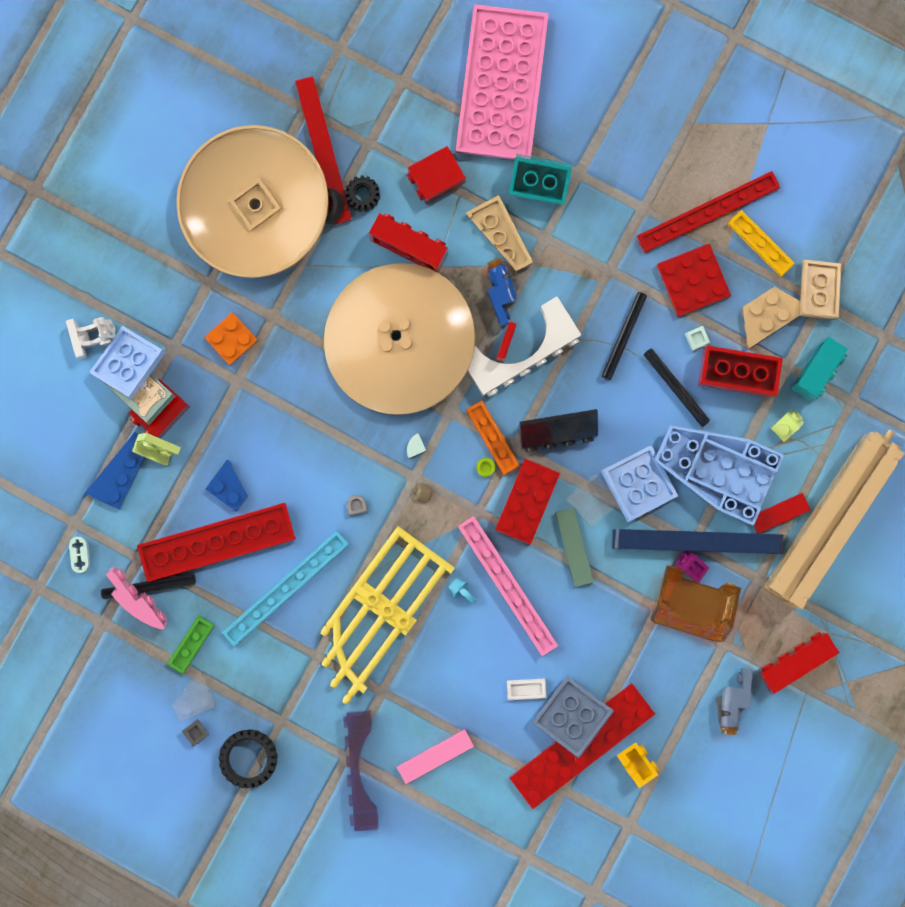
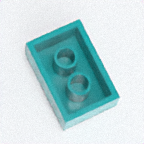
M516 153L509 194L565 205L572 164Z
M829 336L822 340L791 387V390L809 402L822 397L827 390L826 383L832 381L838 372L835 369L846 360L848 355L845 353L848 348Z

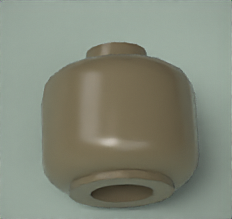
M418 483L412 490L414 500L422 503L430 501L433 493L431 486L424 483Z

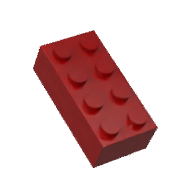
M387 213L384 215L378 214L369 231L371 242L417 265L429 268L437 273L440 272L448 256L446 243L439 239L434 241L428 238L429 235L419 230L416 232L412 230V226L405 222L400 224L394 221L395 218Z
M707 345L703 349L698 386L774 398L778 395L783 358Z
M525 458L495 531L531 545L560 473Z

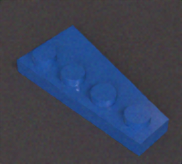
M133 433L84 494L119 510L121 509L145 457L132 452L138 433Z

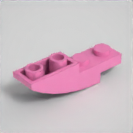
M116 566L109 569L106 576L116 587L111 594L115 600L140 621L163 630L167 625V617L161 610L159 611L156 608L154 599L150 595L147 596L145 592L138 596L136 588L132 584L129 585L126 581V575L121 569H117Z

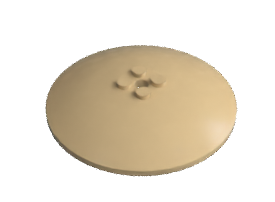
M259 125L235 127L223 131L206 141L193 154L184 168L179 181L176 199L181 230L195 253L219 271L245 278H260L280 273L304 258L316 244L323 231L329 204L327 183L323 171L308 148L284 131ZM253 200L260 201L258 209H251V202Z
M395 263L383 265L355 278L335 300L325 326V356L328 367L337 384L350 398L360 405L384 414L405 415L417 413L443 401L458 387L465 377L475 349L474 321L462 294L441 274L415 264ZM395 331L401 332V338L398 341H393L391 338L392 333Z

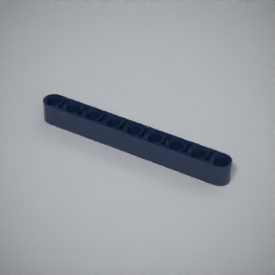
M612 529V549L783 554L784 534Z

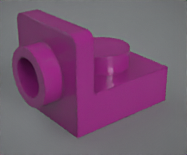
M684 551L679 556L674 565L697 583L701 581L710 568L695 554Z

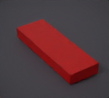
M803 493L760 511L754 523L756 532L761 533L810 511Z

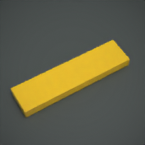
M742 210L727 223L780 278L795 264Z

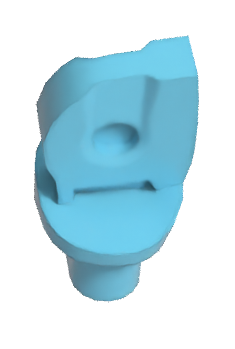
M459 577L448 588L454 593V598L463 595L472 604L478 601L466 591L468 582H463Z

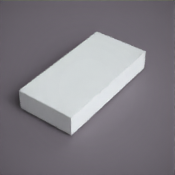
M545 678L507 680L508 700L546 698Z

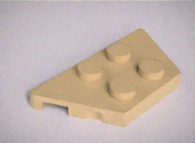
M774 286L742 307L747 348L753 347L800 316V301Z

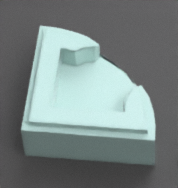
M418 433L408 443V458L426 451Z

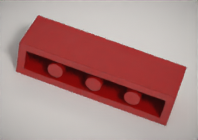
M820 631L815 633L806 644L804 642L797 644L793 652L789 654L785 652L777 657V662L773 664L769 662L761 667L762 671L758 674L770 693H777L840 653L828 633L821 634Z

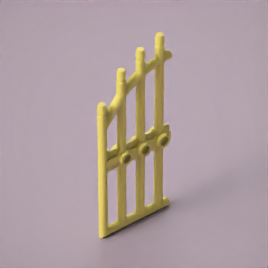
M399 526L388 538L320 632L323 636H326L330 629L333 628L334 646L322 661V665L327 667L331 660L337 656L341 667L336 677L331 681L330 686L336 688L345 675L353 683L348 694L342 700L346 705L352 700V697L355 696L358 690L362 693L366 691L368 687L363 683L399 634L407 635L417 621L412 616L445 571L451 574L455 567ZM400 536L409 544L376 589H374L366 581ZM416 548L424 556L394 597L389 600L382 595V592ZM431 559L439 565V568L407 612H405L397 604ZM355 598L363 606L341 635L340 617ZM368 611H373L379 616L346 661L342 650L343 645ZM385 621L394 627L393 631L360 676L357 677L350 668Z

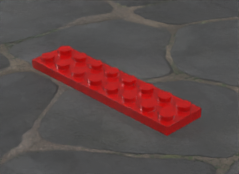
M281 503L139 544L137 548L146 581L150 582L296 540L287 505L286 503Z
M632 683L604 703L614 710V713L580 758H577L555 741L509 777L532 809L655 715L654 711Z

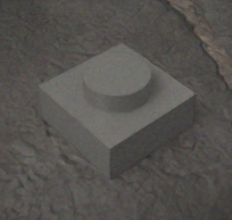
M199 719L182 730L193 747L210 735Z

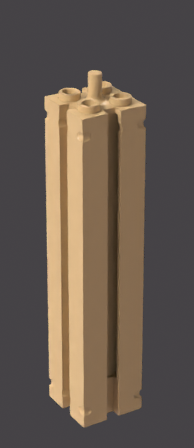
M888 429L884 436L876 431L862 435L859 443L855 446L775 567L770 578L764 584V589L779 597L794 609L804 608L806 601L811 597L890 477L898 461L905 454L900 451L901 447L891 442L889 445L895 432Z

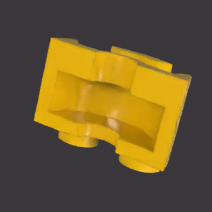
M635 742L619 753L617 757L638 788L658 776L657 772L659 769L653 760L651 762L648 761L646 758L648 753L643 745L638 746Z

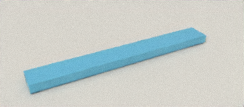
M336 530L222 632L223 636L233 647H236L350 544Z

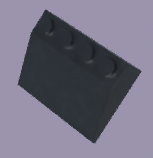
M594 409L520 421L518 433L521 450L526 449V452L537 451V447L545 446V449L556 448V444L563 443L564 446H570L579 440H582L583 443L593 442L594 438L598 436V410Z

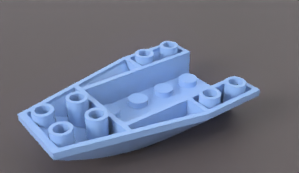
M670 425L654 461L717 510L754 526L764 498L785 455L750 439Z

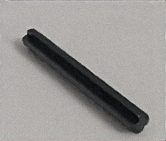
M638 292L603 371L602 378L606 380L612 379L645 303L647 295L642 292Z
M652 348L644 353L645 358L700 426L703 427L708 424L710 419Z
M187 574L150 582L134 583L132 585L138 593L195 584L196 576L195 574ZM116 587L102 589V599L114 598L111 594Z

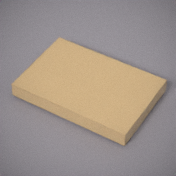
M805 259L802 261L800 316L830 320L839 319L841 264Z

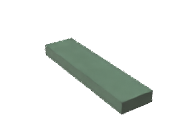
M571 508L555 512L574 586L593 583L575 509Z

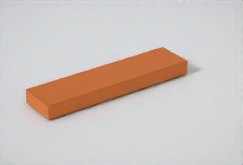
M481 400L467 408V414L503 476L519 468L520 464L484 402Z

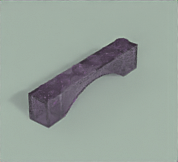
M371 710L348 711L347 716L343 717L344 728H348V736H345V747H349V755H346V765L350 767L351 775H347L348 787H352V794L349 795V807L353 806V814H350V825L354 826V831L378 830V807L366 793L359 770L362 747L372 730Z

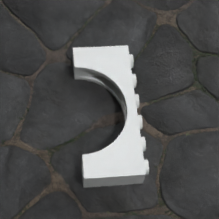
M558 297L548 301L540 308L545 320L546 333L541 347L530 358L514 364L498 363L484 356L475 346L473 358L467 372L483 397L494 395L498 392L497 388L500 386H509L514 382L513 378L518 375L521 377L531 372L530 368L533 366L540 367L547 362L546 358L551 355L556 357L563 352L562 349L568 345L572 347L580 342L578 339L581 337V333Z

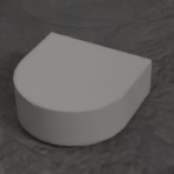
M353 495L348 499L347 509L349 516L368 512L366 501L362 496Z

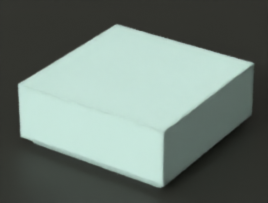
M703 326L685 333L692 351L710 344Z

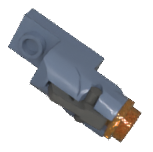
M741 668L737 678L740 687L725 686L722 695L716 698L721 734L737 735L742 715L740 708L750 709L752 669Z

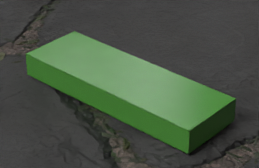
M198 615L167 665L184 674L215 625Z

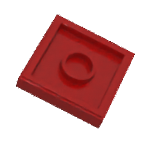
M509 321L496 358L498 363H504L516 329V323Z

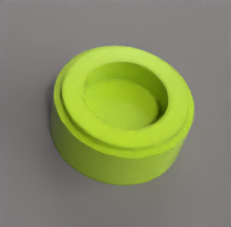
M482 458L478 461L476 470L480 476L489 477L495 472V463L490 458Z

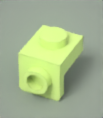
M790 409L771 429L785 442L801 428L804 422L798 412Z

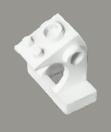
M104 317L96 318L93 320L94 324L80 328L74 319L66 321L76 358L80 360L88 358L85 351L86 348L99 344L100 346H106L111 343V340L116 336L115 326L111 320H105ZM98 329L99 338L90 340L88 332Z

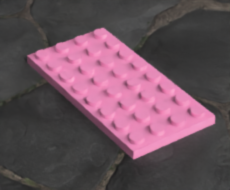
M474 5L456 153L515 160L516 153L531 156L549 13Z

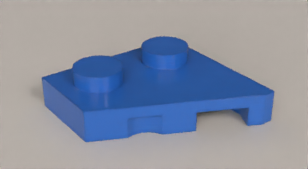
M229 460L225 461L205 488L236 512L248 498Z

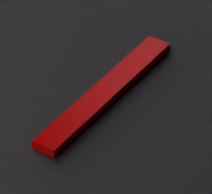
M311 76L296 80L295 83L315 157L323 171L327 188L337 190L344 200V212L334 225L351 221L352 217L314 78ZM328 195V205L331 212L333 208V201L331 196Z
M773 171L768 172L637 235L636 238L645 254L756 201L781 187Z

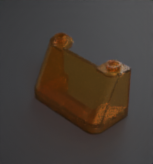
M667 565L664 569L652 610L651 621L658 625L707 640L724 642L734 626L741 588L732 583H725L717 589L682 578L683 572L678 567Z

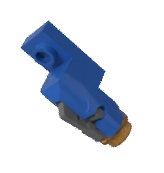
M497 258L487 263L491 285L494 286V288L488 290V296L500 327L503 328L508 326V320H510L508 310L503 309V307L516 302V291L519 289V284L501 258Z

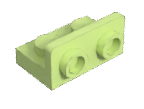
M148 433L138 434L132 452L162 465H168L171 455H178L181 447Z

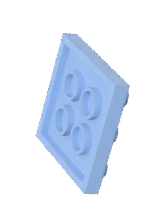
M122 326L89 373L132 400L165 355V352Z
M652 445L601 471L627 522L678 497L664 468L654 461L656 453Z

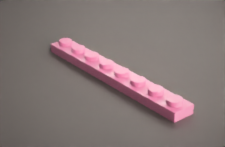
M473 516L459 525V530L541 656L556 648L558 644L476 518Z

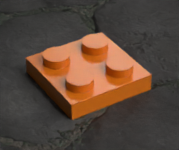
M233 312L204 337L230 366L258 342L257 338Z

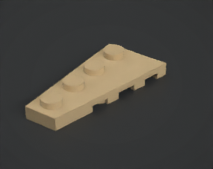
M499 195L466 212L468 217L517 272L534 263Z

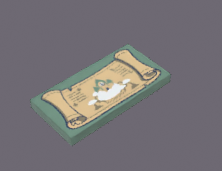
M150 374L132 400L107 385L149 425L175 397L152 374Z

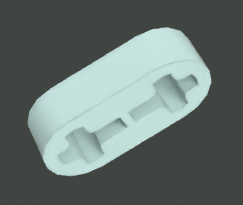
M74 537L69 543L71 567L77 573H84L90 568L88 542L83 537ZM77 540L83 543V547H80V554L78 548L74 547V544H77ZM79 556H81V561L85 562L82 570L76 566V563H79Z

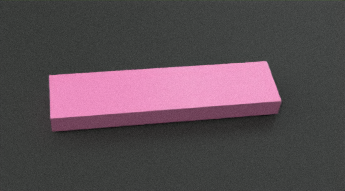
M464 729L398 765L397 769L405 784L473 748L474 745Z

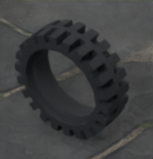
M253 729L241 730L231 735L221 747L219 767L222 770L223 776L232 785L247 789L257 787L265 783L274 773L277 766V749L273 741L266 734ZM243 740H254L260 743L267 754V765L263 772L252 778H245L236 774L231 768L229 761L233 746Z

